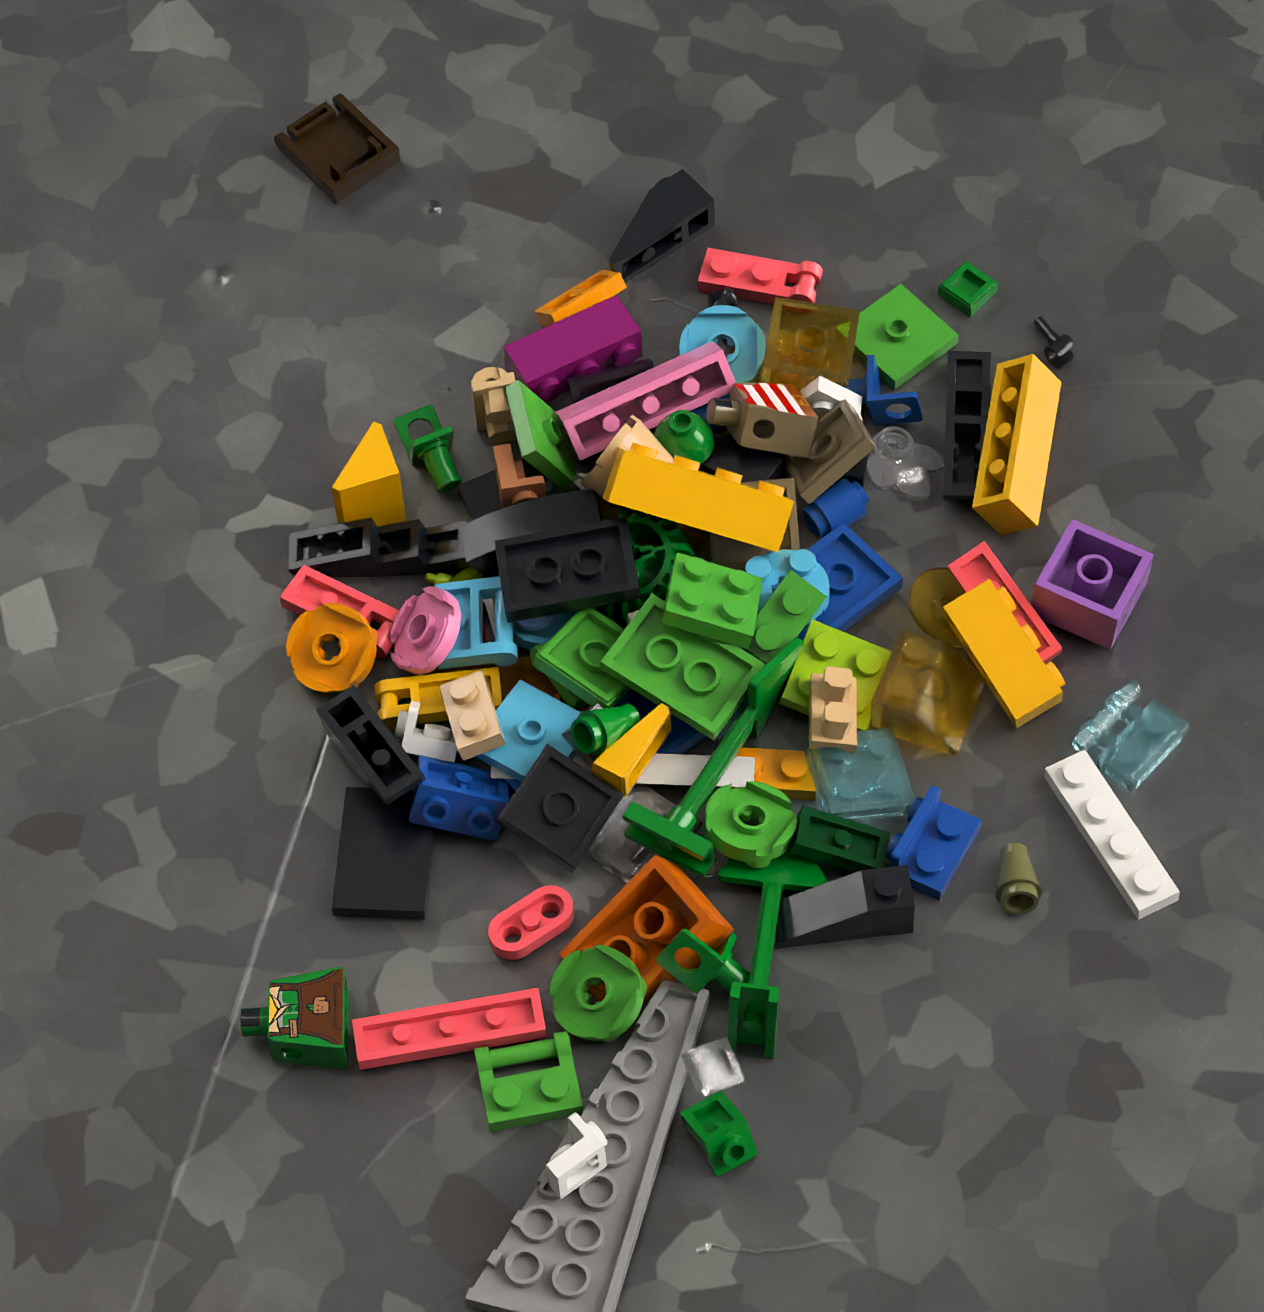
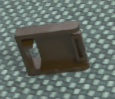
M341 93L332 98L333 105L340 113L336 116V111L325 101L287 126L289 137L283 132L274 136L278 149L335 204L401 161L399 147ZM370 157L369 160H367L362 165H360L359 167L345 175L346 172H348L349 170H351L352 168H354L355 166H357L358 164H360L361 162Z

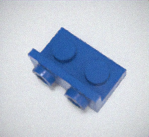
M419 755L416 766L423 773L426 780L415 787V795L409 811V821L415 824L484 839H498L502 826L495 821L509 802L508 784L503 779L491 778L490 770Z
M931 786L924 799L921 797L915 799L907 817L909 825L904 834H895L887 850L886 858L891 860L890 867L908 865L911 887L940 901L979 833L981 819L941 802V789Z

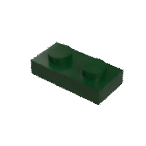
M802 806L797 814V828L792 842L791 853L852 872L884 868L890 832Z

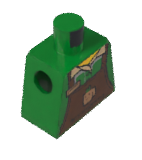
M335 967L272 980L268 984V1007L241 1008L242 1037L268 1036L272 1060L276 1062L348 1069V984L344 967Z

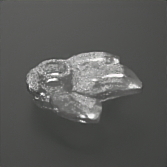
M895 426L884 428L874 436L873 442L876 447L872 450L873 455L866 464V472L870 482L879 491H885L895 486V489L908 499L927 500L931 493L929 473L943 470L944 459L928 444L914 442L912 436L906 430Z

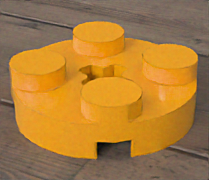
M338 603L321 604L324 606L316 607L312 611L307 610L301 614L293 623L286 642L287 657L291 658V665L295 670L293 673L296 678L308 688L327 694L343 692L353 685L357 688L359 683L368 676L375 662L376 645L378 642V635L375 629L370 626L367 619L361 613ZM336 636L339 639L338 645L341 647L338 656H333L330 661H327V652L322 649L323 643L325 641L332 642Z

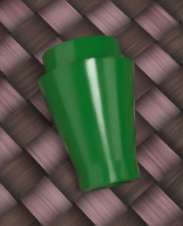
M631 704L582 711L571 725L573 742L585 754H602L640 721V716L637 709Z

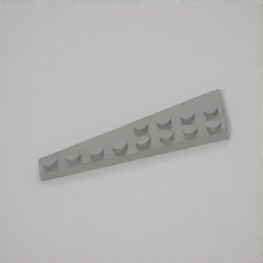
M668 980L662 981L636 1022L637 1027L622 1051H618L611 1062V1069L599 1088H595L590 1095L588 1105L580 1116L585 1123L593 1121L603 1132L608 1143L605 1146L607 1166L563 1199H560L549 1186L547 1169L545 1167L537 1180L538 1185L522 1210L517 1211L511 1221L509 1231L497 1250L494 1249L486 1261L487 1266L473 1288L468 1289L465 1298L467 1307L487 1312H615L707 1009L709 990L701 989L696 994L684 984ZM569 1130L556 1151L566 1144H575L570 1137Z

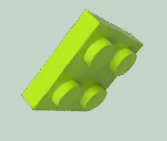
M812 619L803 639L804 645L791 670L779 704L809 716V679L811 673L823 674L828 666L849 668L852 670V677H856L857 735L863 737L867 731L896 653Z

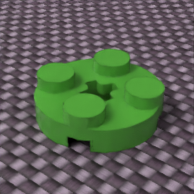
M747 781L746 787L731 789L732 783L722 786L711 795L707 802L704 815V838L711 841L713 848H716L727 857L745 862L753 868L767 867L771 859L783 855L792 845L797 828V815L795 816L791 811V801L777 788L761 782ZM751 818L758 820V825H746L740 820L749 821Z
M595 945L594 947L596 948H588L584 951L577 950L563 959L551 979L550 996L553 997L554 1016L566 1031L588 1041L612 1042L621 1033H624L637 1019L643 1005V998L647 992V984L640 975L638 967L629 957L612 947ZM604 981L606 985L604 990L606 993L605 998L602 1002L597 1001L595 1005H590L592 996L588 993L589 987L591 985L599 987Z

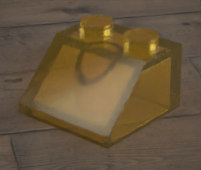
M775 297L762 367L761 383L795 385L800 391L817 377L822 376L842 387L848 386L861 310Z
M901 629L871 701V730L957 756L986 682L974 667L944 641Z

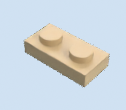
M482 670L439 686L456 746L463 761L506 745L489 686Z

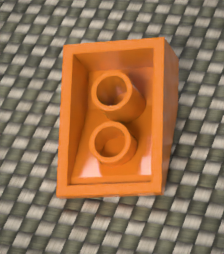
M654 855L572 939L559 955L564 959L577 950L584 951L588 948H596L594 947L595 945H605L620 951L636 964L640 975L646 981L647 992L643 998V1003L653 997L663 980L672 982L678 980L660 966L656 959L682 929L689 930L713 950L734 929L679 865ZM684 947L675 952L676 962L685 969L691 970L701 963L699 954L691 948ZM604 981L599 987L591 985L589 991L598 1001L602 1002L606 996L604 991L606 985Z

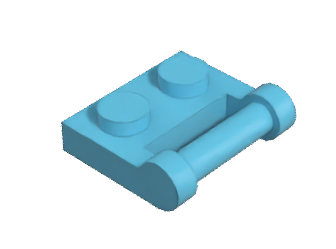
M500 576L435 584V587L451 593L458 600L461 611L460 630L456 641L445 660L438 665L439 670L490 663L498 666H510L518 661L517 645L513 643V622H507ZM492 598L495 600V642L483 643V599Z

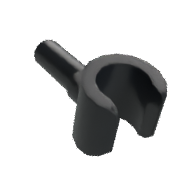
M1042 316L1037 317L1034 320V324L1050 344L1044 349L1045 356L1051 365L1058 369L1062 368L1074 358L1073 352L1070 351L1073 346L1072 339L1066 334L1059 336Z

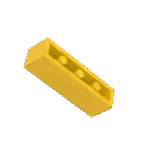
M1034 354L998 363L995 372L972 508L1000 535L1037 527L1039 523L1061 381Z
M632 442L630 450L618 447L603 495V499L779 553L794 504L793 500L783 496L785 488L759 480L757 488L741 484L743 475L717 468L715 475L698 471L700 462L678 455L674 456L672 463L656 458L657 449Z

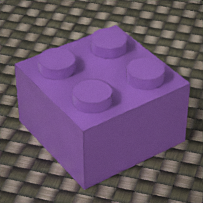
M1072 519L1035 583L1031 605L1042 620L1111 650L1147 585L1154 554Z

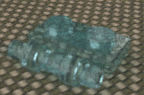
M1129 681L1121 690H1114L1105 700L1106 706L1096 717L1089 716L1080 726V733L1072 741L1073 747L1078 752L1084 749L1087 752L1093 745L1103 751L1097 757L1096 767L1130 792H1133L1189 733L1190 727L1189 722L1155 698L1143 710L1136 706L1134 702L1142 695L1143 691L1133 681ZM1118 719H1121L1128 726L1118 736H1115L1109 731V728Z

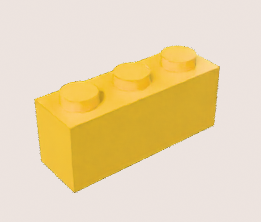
M989 578L943 606V613L952 631L1013 726L1017 729L1060 703L1063 697V691L1060 687L1065 685V681L1052 661L1045 664L1036 651V649L1041 647V644L1031 627L1027 623L1022 627L1019 625L1012 614L1017 609L1007 590L1003 586L996 589Z

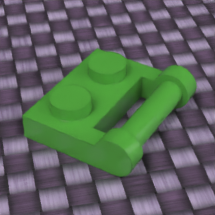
M568 1031L553 1033L554 1038L489 1050L488 1046L474 1048L490 1132L565 1118L574 1112L578 1115L583 1113V1104ZM552 1057L558 1058V1067L494 1079L493 1069Z

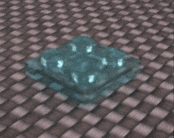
M893 728L857 731L855 753L845 752L836 747L811 749L809 748V736H807L803 749L823 812L852 821L909 814L916 798Z

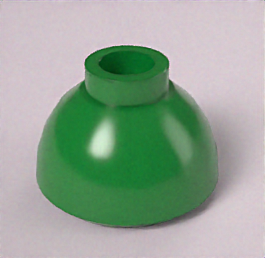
M678 410L667 415L660 421L654 433L656 439L673 458L675 455L701 464L707 460L714 448V435L710 425L703 417L694 412Z

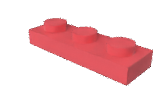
M985 541L948 565V571L964 593L989 578L996 589L1003 586L1007 590L1017 608L1012 614L1021 627L1027 623L1037 636L1041 647L1036 649L1044 663L1062 653L1061 645Z

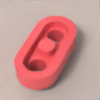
M543 886L497 914L490 922L488 928L489 942L493 952L503 959H521L567 930L574 919V906L570 894L558 886ZM548 911H555L558 913V915L555 918H546L543 916ZM512 935L520 937V940L515 943L505 941L507 937Z

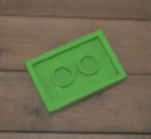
M652 593L600 661V669L659 706L663 703L669 706L672 715L714 741L747 697L750 679L766 664L738 646L661 624L665 601Z

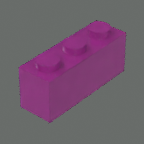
M617 295L503 346L506 372H514L515 380L521 381L544 402L552 401L561 393L569 390L566 378L633 363L637 358L643 356L641 330Z

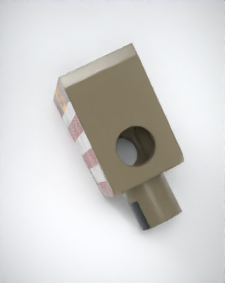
M735 382L731 386L728 400L710 399L707 407V422L712 425L726 426L738 445L781 454L809 457L819 417L795 385Z

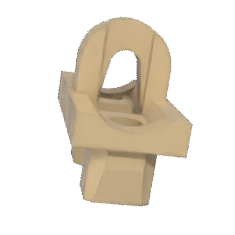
M499 367L484 368L476 372L471 380L477 431L487 430L490 445L515 440L513 420L505 390L507 385L516 380L514 372L507 373Z
M828 666L823 674L811 673L809 679V748L811 749L836 747L845 752L855 753L857 747L856 677H852V670L849 668Z

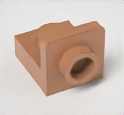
M510 443L493 446L495 474L502 509L546 496L544 477L534 476L525 478L522 459H513Z

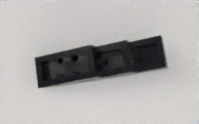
M948 351L943 499H974L990 407L991 352Z
M371 517L293 532L289 535L288 571L291 575H296L304 564L329 577H383L471 567L466 563L459 529L460 526L468 523V521L425 528L420 519L378 527Z

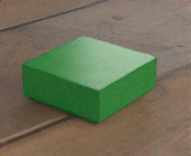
M967 261L962 263L938 286V296L969 317H972L998 292V282Z

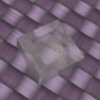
M727 1037L688 1050L681 1055L700 1099L745 1081Z

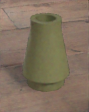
M1010 843L1002 847L1000 851L1001 862L995 897L1004 911L1011 914H1025L1037 907L1038 900L1042 895V889L1029 859L1028 848L1020 843Z

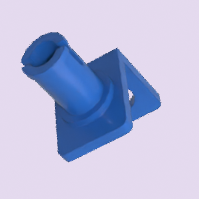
M867 355V374H864V378L832 381L863 397L862 404H866L867 408H869L874 426L920 422L923 420V413L916 392L881 395V376L875 355ZM892 404H905L910 407V410L903 413H894L887 410V407Z

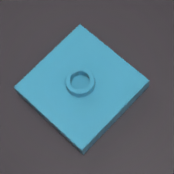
M519 680L496 710L506 745L475 757L522 782L547 744L571 760L574 759L578 753L562 734L572 725V722L578 718L581 712Z

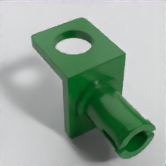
M426 405L394 418V427L411 465L424 460L436 486L437 493L450 491L456 488L457 485L462 484V479L458 475L448 452L452 447L454 431L451 426L442 427L432 405ZM417 420L428 422L433 432L414 440L411 439L408 434L410 424Z
M682 929L656 959L660 966L696 994L708 982L711 983L713 980L728 992L731 991L732 982L749 983L750 972L731 958L733 955L731 950L737 938V935L733 932L713 950L689 930ZM684 947L695 950L701 959L700 966L691 970L681 967L675 960V952Z

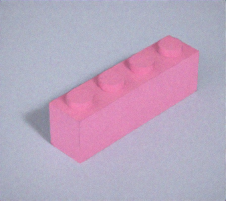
M711 341L555 413L572 452L581 461L605 450L632 414L640 419L648 429L658 426L664 417L675 411H691L709 403L711 398H720L729 394L731 386L736 381L723 350L715 342Z

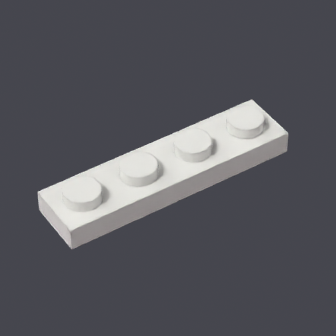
M1085 749L1045 768L1044 778L1138 920L1179 900L1180 891Z

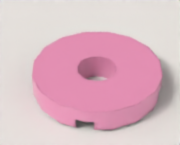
M428 586L422 589L425 592L419 597L412 595L399 610L391 628L390 642L395 644V653L390 652L391 659L398 668L410 674L423 675L433 671L440 665L453 648L460 630L461 611L459 602L451 593L439 587Z

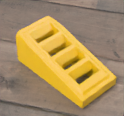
M661 703L592 763V773L624 794L623 799L627 797L671 732L670 707Z

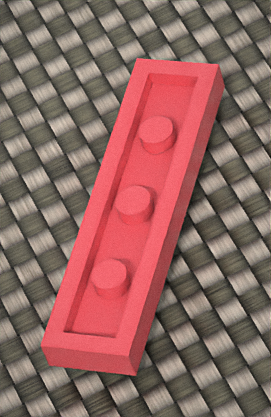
M539 988L352 1019L360 1070L468 1052L478 1047L488 1046V1048L547 1038Z

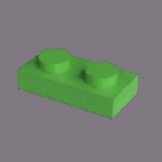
M790 570L758 612L752 641L749 648L745 650L767 664L795 637H798L827 596Z

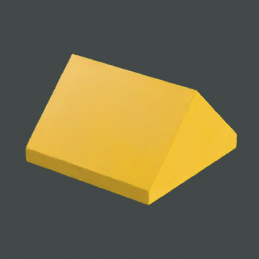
M373 421L332 486L338 524L371 517L378 527L407 521L400 473L383 427L377 422Z

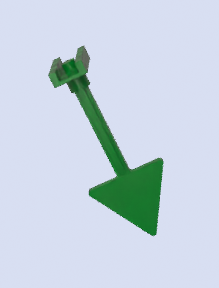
M795 637L750 679L748 683L747 709L733 722L680 804L673 806L667 817L664 818L632 801L622 815L623 820L630 823L624 832V837L703 878L706 876L713 865V843L691 832V829L697 822L695 817L748 736L750 735L756 739L760 737L804 645L803 640Z
M791 847L783 855L771 859L770 864L764 868H753L745 862L731 858L718 871V880L720 882L759 886L763 889L749 983L732 982L726 1053L736 1054L737 1043L765 1046L764 1058L774 1059L780 987L768 986L781 892L783 890L802 892L828 882L816 860L791 853Z

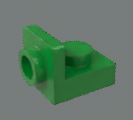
M721 1090L679 1112L684 1127L706 1152L710 1167L717 1176L728 1172L757 1155V1149L747 1120Z

